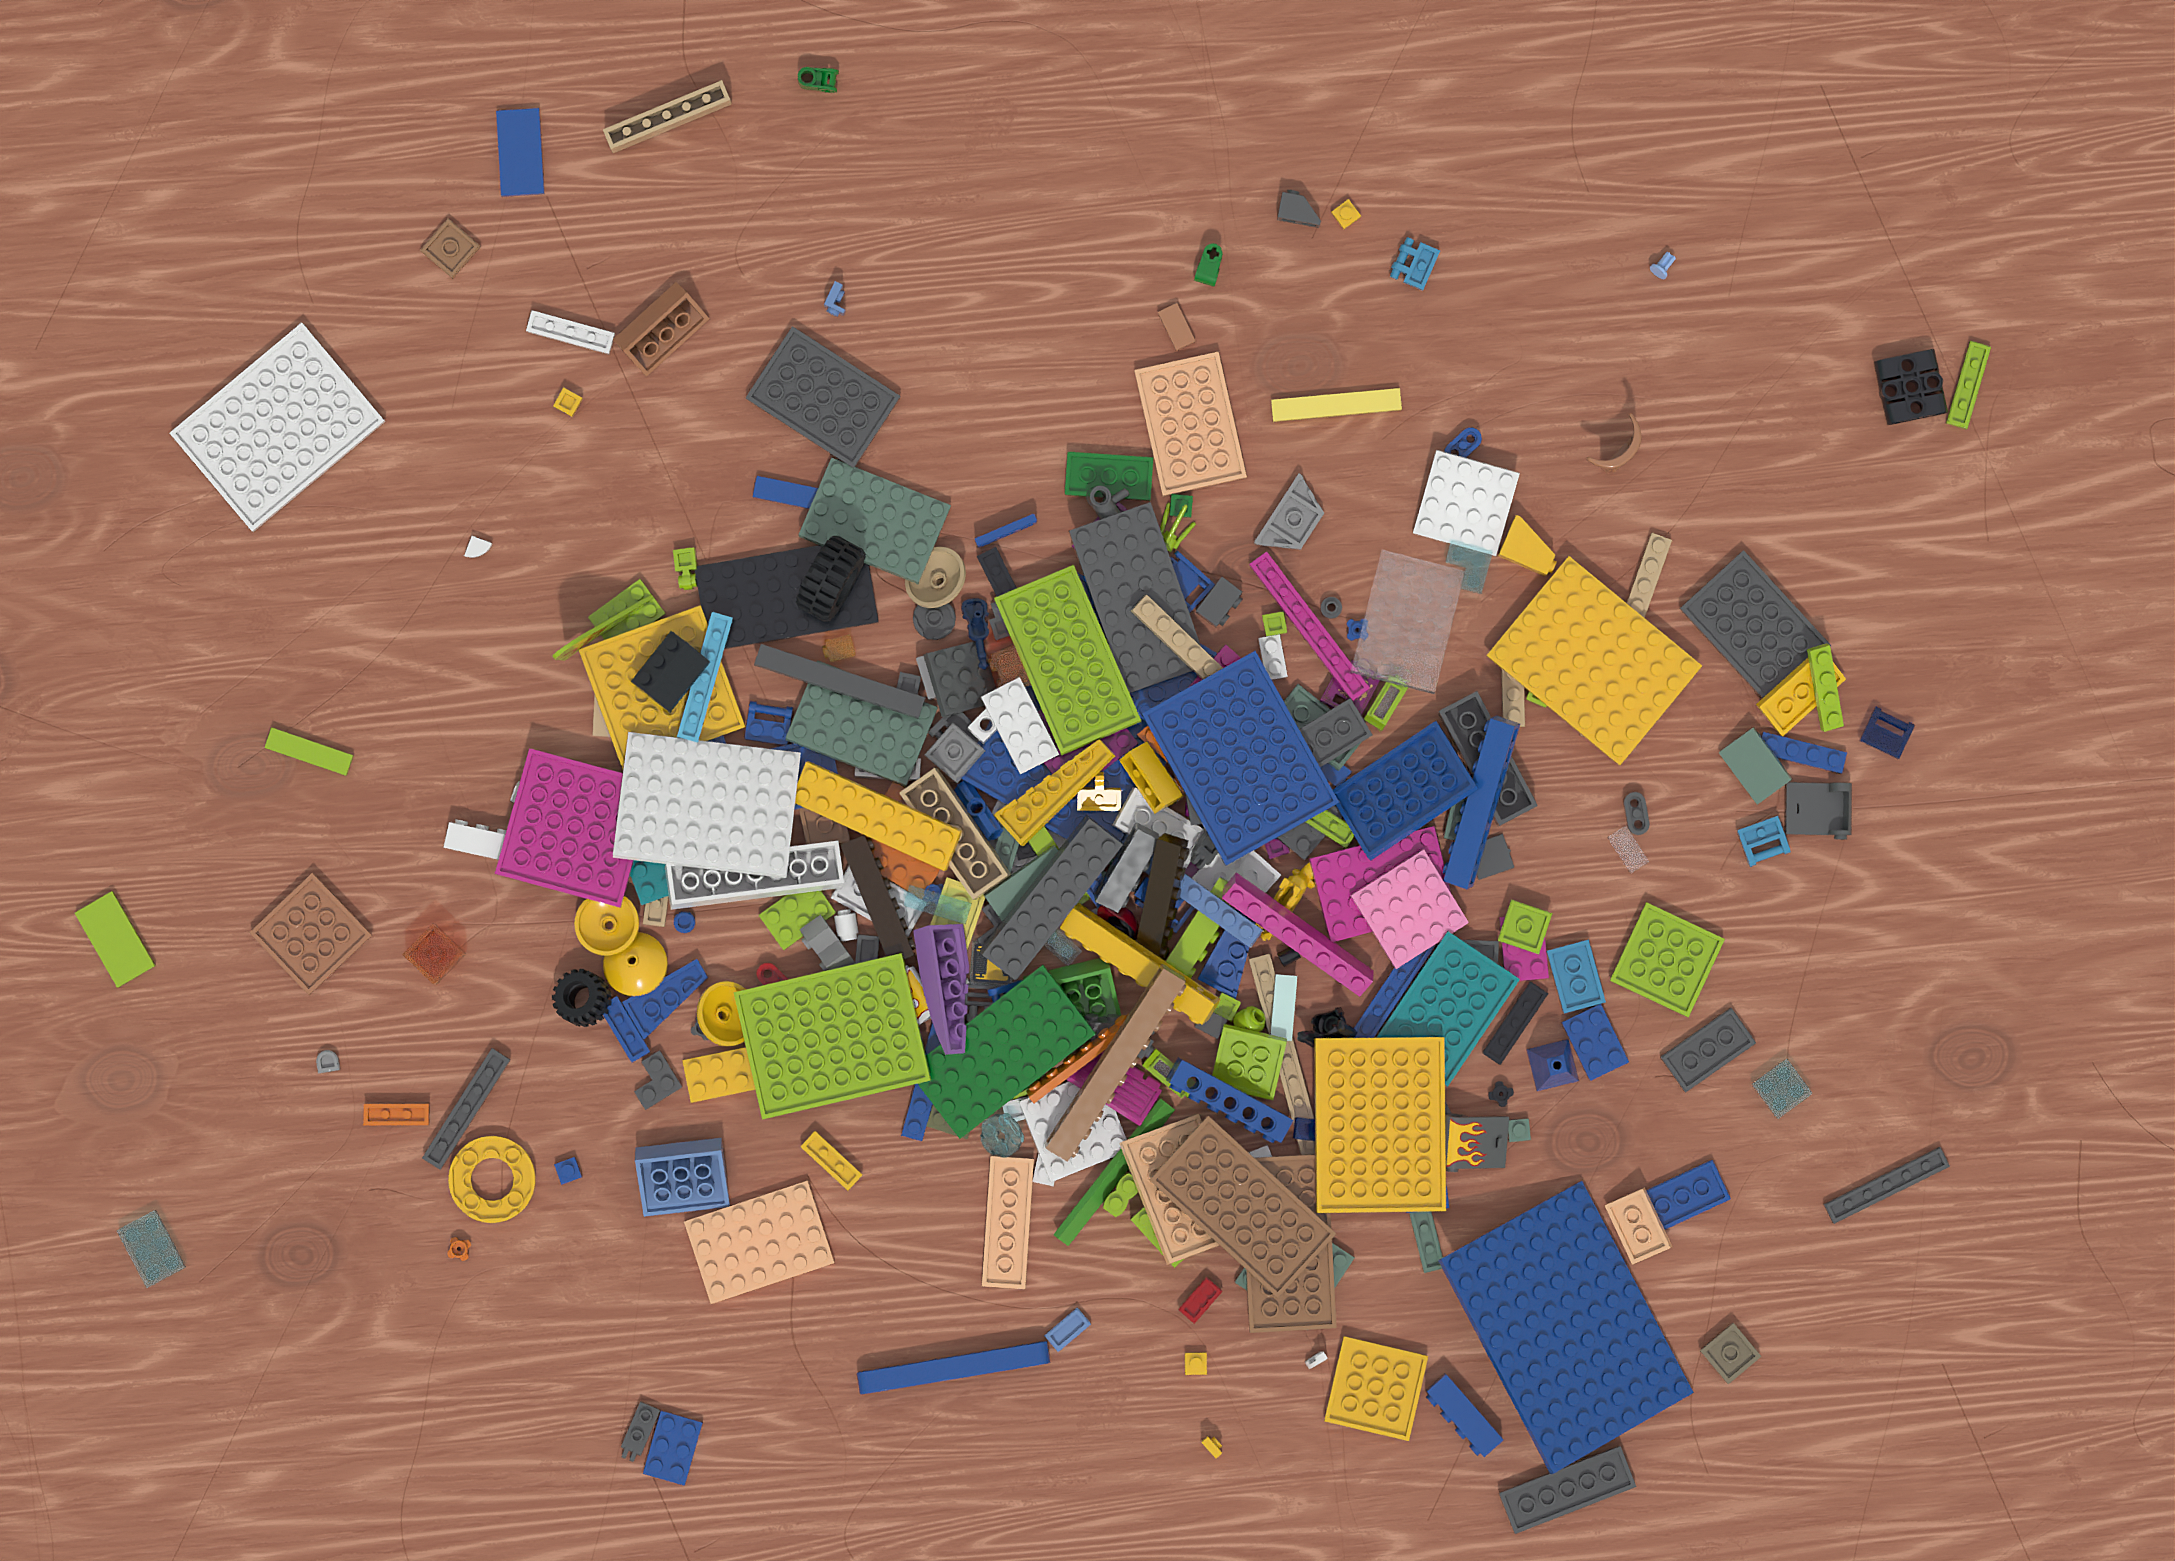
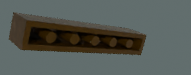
M1167 833L1162 834L1156 841L1136 941L1163 960H1166L1169 954V947L1167 945L1168 940L1171 939L1173 934L1171 925L1172 920L1175 919L1177 914L1175 905L1181 895V888L1179 886L1180 881H1182L1185 875L1184 861L1187 860L1189 855V848H1187L1189 840Z
M861 835L842 843L840 846L886 956L903 953L904 959L915 954L913 950L916 949V945L912 937H907L905 932L908 929L904 917L900 918L897 910L900 907L896 897L891 898L888 890L892 888L888 878H883L880 870L884 868L880 858H875L872 850L875 849L872 839L870 837L866 838V835Z

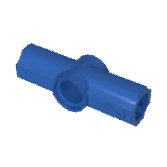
M966 781L959 783L954 791L986 839L990 841L1000 837L1004 830L975 787ZM983 807L981 812L975 813L978 808Z

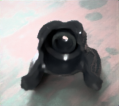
M1337 1007L1333 1011L1316 1014L1311 1020L1313 1031L1298 1032L1297 1040L1314 1048V1038H1354L1357 1032L1347 1024L1342 1008Z

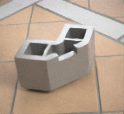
M821 915L800 929L804 936L801 939L808 950L813 948L822 961L819 965L823 971L856 964Z

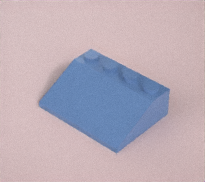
M722 1138L635 1148V1165L644 1217L730 1206Z

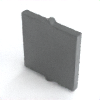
M1503 834L1487 839L1477 872L1478 880L1514 868L1510 856L1511 850L1508 849Z

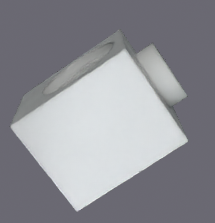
M985 709L969 725L968 730L984 744L997 731V728L987 709ZM985 719L992 722V728L987 731L982 730L980 727L981 721Z

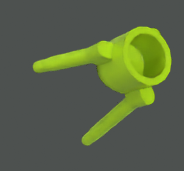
M1171 503L1166 505L1160 530L1169 552H1172L1173 548L1177 549L1180 542L1196 525L1195 522H1192L1176 540L1177 536L1174 535V532L1185 514L1187 505L1182 507L1171 530H1166L1164 533Z

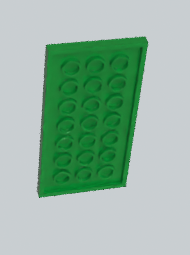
M1042 965L966 1024L965 1053L945 1055L940 1044L927 1054L926 1059L931 1081L918 1083V1085L955 1134L961 1139L1097 1033L1048 969Z

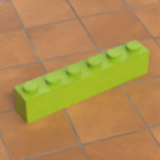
M1219 877L1210 892L1223 900V887L1228 881ZM1198 910L1166 962L1189 978H1192L1196 971L1193 966L1197 960L1202 962L1208 952L1205 950L1209 942L1213 944L1220 934L1216 931L1219 925Z

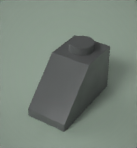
M1287 190V193L1282 192L1278 221L1315 228L1320 227L1321 220L1306 198L1299 195L1300 192L1295 190Z

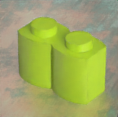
M1126 1173L1119 1180L1116 1190L1111 1192L1104 1201L1103 1208L1115 1217L1124 1212L1128 1205V1200L1138 1193L1130 1173Z

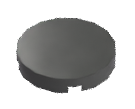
M949 603L937 608H925L917 605L914 611L913 623L915 629L926 639H943L952 632L955 626V612Z

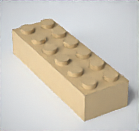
M938 768L932 769L900 792V795L909 807L962 830L949 866L973 900H977L1011 876L1005 864Z

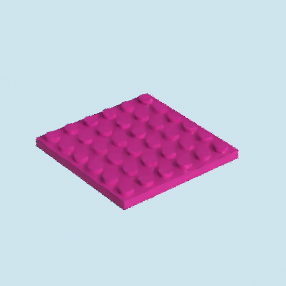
M529 748L495 874L621 908L634 860L613 858L623 773Z

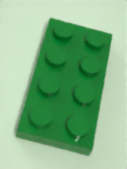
M1067 452L1065 495L1086 497L1090 488L1104 486L1110 491L1111 496L1126 488L1129 496L1124 499L1151 501L1153 457ZM1096 491L1094 497L1103 498V494L1100 491Z

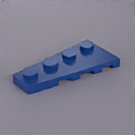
M1237 910V911H1238L1239 913H1241L1243 916H1245V917L1248 918L1250 921H1252L1254 924H1256V922H1254V921L1251 920L1249 917H1247L1246 915H1244L1242 912H1240L1239 910ZM1224 929L1200 972L1198 980L1236 999L1249 947Z
M696 959L666 976L661 984L652 992L642 996H632L623 1001L624 1007L642 1038L645 1040L708 976L699 960Z

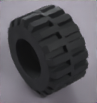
M573 969L571 974L567 972L563 974L564 978H559L557 980L558 986L553 988L555 995H552V1000L555 1001L553 1007L557 1010L556 1013L566 1021L579 1027L580 1025L589 1027V1024L593 1026L597 1024L596 1020L602 1021L604 1019L602 1015L604 1013L608 1014L607 1006H611L612 1003L609 1000V997H612L611 992L608 990L610 987L604 982L605 980L584 969H579V971ZM588 987L589 998L582 1007L576 1009L575 997L577 993L583 988Z

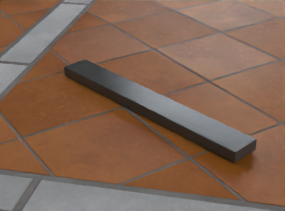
M763 644L760 645L754 666L919 719L925 697Z

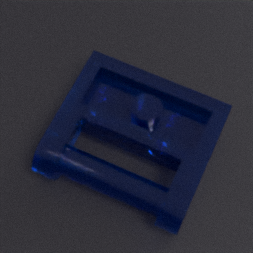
M1875 706L1859 741L1899 759L1915 724L1903 722ZM1877 719L1904 731L1903 735L1900 736L1875 724Z

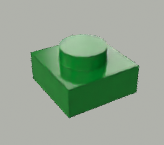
M1172 494L1170 516L1177 517L1182 507L1187 505L1183 518H1191L1193 496Z

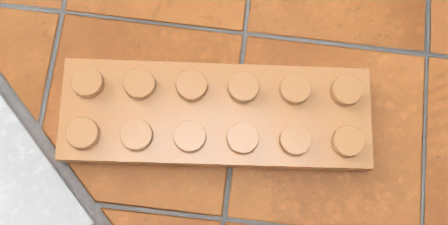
M990 1157L982 1286L1025 1289L1034 1159Z

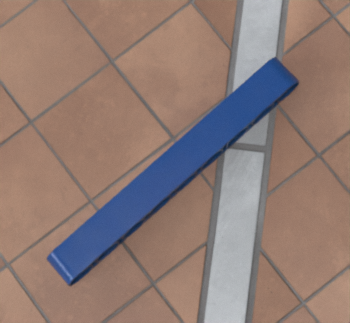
M1047 1341L861 1371L857 1372V1380L860 1394H868L1051 1362Z

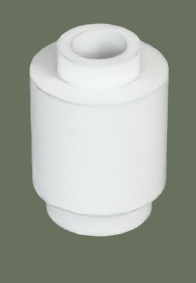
M850 909L838 911V915L834 916L837 936L840 937V941L857 939V933L859 932L855 912L851 913Z

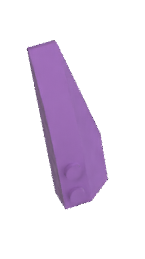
M963 924L929 925L913 930L923 992L938 1039L945 1055L965 1053L966 1043L964 1015L967 1014L965 994L968 993L966 974L969 973Z

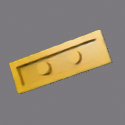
M816 1131L801 1145V1148L847 1191L863 1175Z

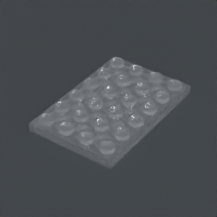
M1381 550L1351 673L1434 694L1465 571Z

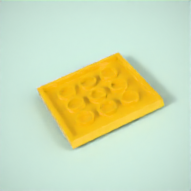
M1343 1336L1324 1421L1409 1441L1428 1356Z

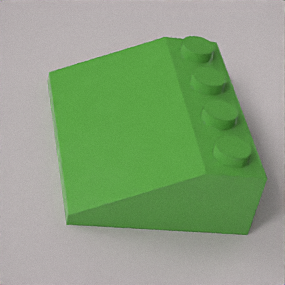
M1098 958L1048 970L1083 1016H1086L1088 1013L1099 1015L1098 1017H1107L1108 1014L1121 1016L1109 963Z

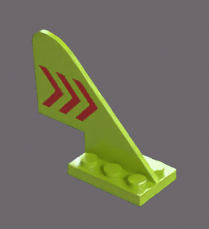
M639 579L588 617L595 626L593 629L569 642L553 654L552 657L555 660L565 661L599 635L606 640L656 622L666 613L642 580Z

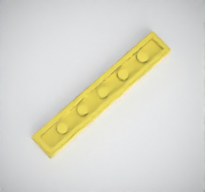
M1400 388L1271 400L1273 422L1402 410Z

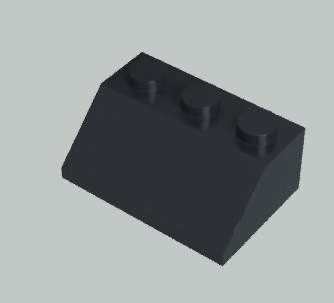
M670 631L631 682L641 692L670 713L709 665L710 661L685 640Z

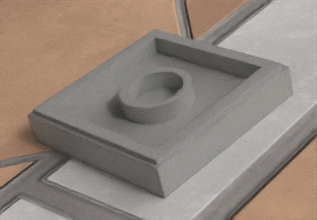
M952 723L927 751L925 756L958 783L985 750L957 725Z

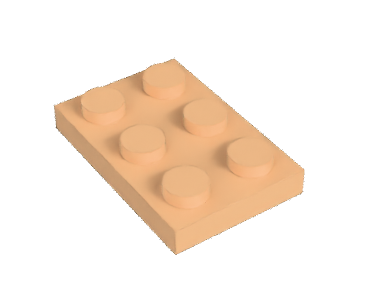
M1645 1187L1605 1205L1632 1265L1672 1247Z

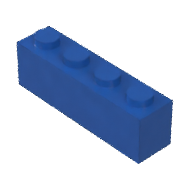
M1444 1373L1426 1389L1429 1394L1426 1398L1434 1407L1437 1404L1443 1410L1440 1414L1448 1423L1454 1422L1457 1426L1455 1429L1457 1434L1462 1439L1468 1438L1472 1443L1469 1447L1477 1456L1481 1453L1485 1457L1503 1441L1502 1437L1447 1374Z

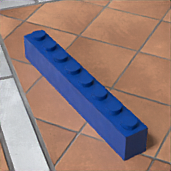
M1494 716L1487 720L1485 724V739L1481 741L1478 748L1480 753L1479 760L1475 761L1472 773H1474L1473 780L1479 789L1468 795L1467 801H1464L1460 810V813L1463 814L1461 822H1458L1455 827L1456 839L1450 845L1449 854L1451 856L1443 869V874L1445 875L1444 882L1464 889H1469L1474 885L1520 723L1500 716Z

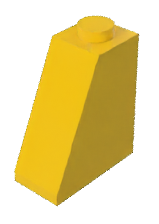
M1516 515L1498 556L1543 576H1546L1548 572L1552 573L1557 561L1553 560L1555 554L1520 516Z

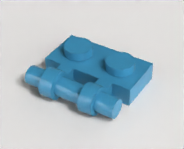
M1406 237L1404 244L1400 245V253L1396 262H1393L1391 266L1392 272L1390 277L1397 280L1400 273H1404L1406 277L1403 283L1423 291L1440 250L1421 242L1416 250L1411 248L1414 240ZM1408 255L1414 257L1410 268L1404 265Z

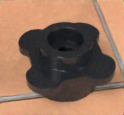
M1497 1081L1495 1088L1489 1092L1488 1097L1490 1100L1498 1102L1499 1106L1504 1107L1507 1105V1100L1510 1096L1514 1095V1090L1504 1086L1502 1081Z

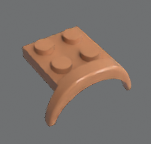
M1632 413L1629 414V417L1633 424V436L1608 461L1595 460L1591 457L1586 458L1590 463L1601 467L1607 474L1611 470L1615 473L1636 454L1640 447L1642 439L1641 430Z

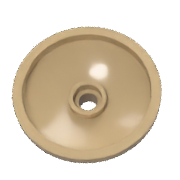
M934 547L919 584L905 579L907 594L916 604L925 608H937L949 603L958 595L964 585L966 577L965 564L962 558L952 549Z

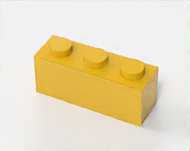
M1148 742L1132 749L1119 760L1154 814L1170 806L1183 796Z

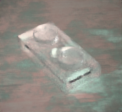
M1627 826L1622 827L1607 837L1630 874L1649 862Z

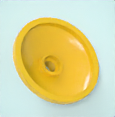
M625 896L621 908L586 899L577 910L574 923L575 932L580 943L590 952L601 956L616 955L626 950L634 942L639 930V915L634 904ZM608 922L613 923V927L611 929L606 928V924Z
M638 932L634 942L626 950L616 955L604 956L603 960L604 975L608 983L616 991L627 996H642L655 990L663 981L668 967L667 955L660 942L651 935ZM631 958H636L634 964H629Z
M729 981L715 983L702 993L698 1001L697 1020L702 1032L709 1040L721 1046H735L744 1042L734 992L746 989L737 983ZM719 1012L722 1013V1019L719 1018Z

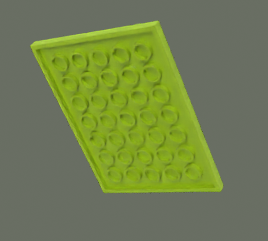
M903 953L734 992L762 1119L931 1081Z

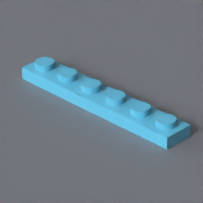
M715 612L711 613L700 652L710 663L690 687L677 734L678 738L698 743L732 623V617Z

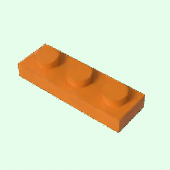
M364 1104L363 1126L429 1125L430 1104Z

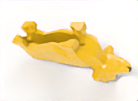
M1310 862L1301 870L1293 869V875L1283 879L1279 886L1280 889L1274 897V900L1291 912H1293L1302 898L1306 888L1312 889L1316 886ZM1256 923L1257 926L1263 929L1261 933L1263 941H1266V939L1270 940L1274 936Z

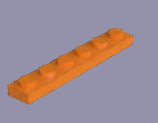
M1129 1013L1126 1016L1121 1015L1118 1017L1115 1024L1109 1029L1104 1028L1097 1035L1098 1037L1092 1042L1087 1041L1076 1054L1067 1056L1059 1067L1051 1068L1042 1080L1033 1082L1026 1091L1029 1099L1036 1103L1106 1050Z

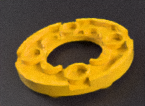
M487 1136L469 1142L458 1152L452 1161L448 1182L455 1204L465 1214L477 1221L497 1223L509 1220L525 1209L534 1194L536 1173L530 1156L519 1144L504 1137ZM488 1158H496L506 1162L511 1168L514 1177L513 1187L509 1194L496 1201L485 1200L478 1196L471 1182L472 1172L476 1165Z

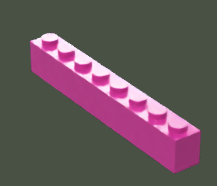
M1237 872L1223 887V900L1359 997L1373 982L1374 971L1336 943L1331 942L1325 935Z

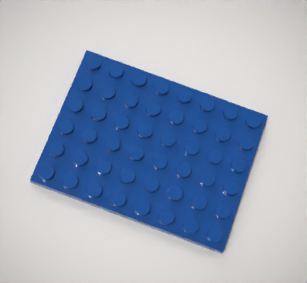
M1256 651L1142 713L1145 722L1225 866L1339 803Z

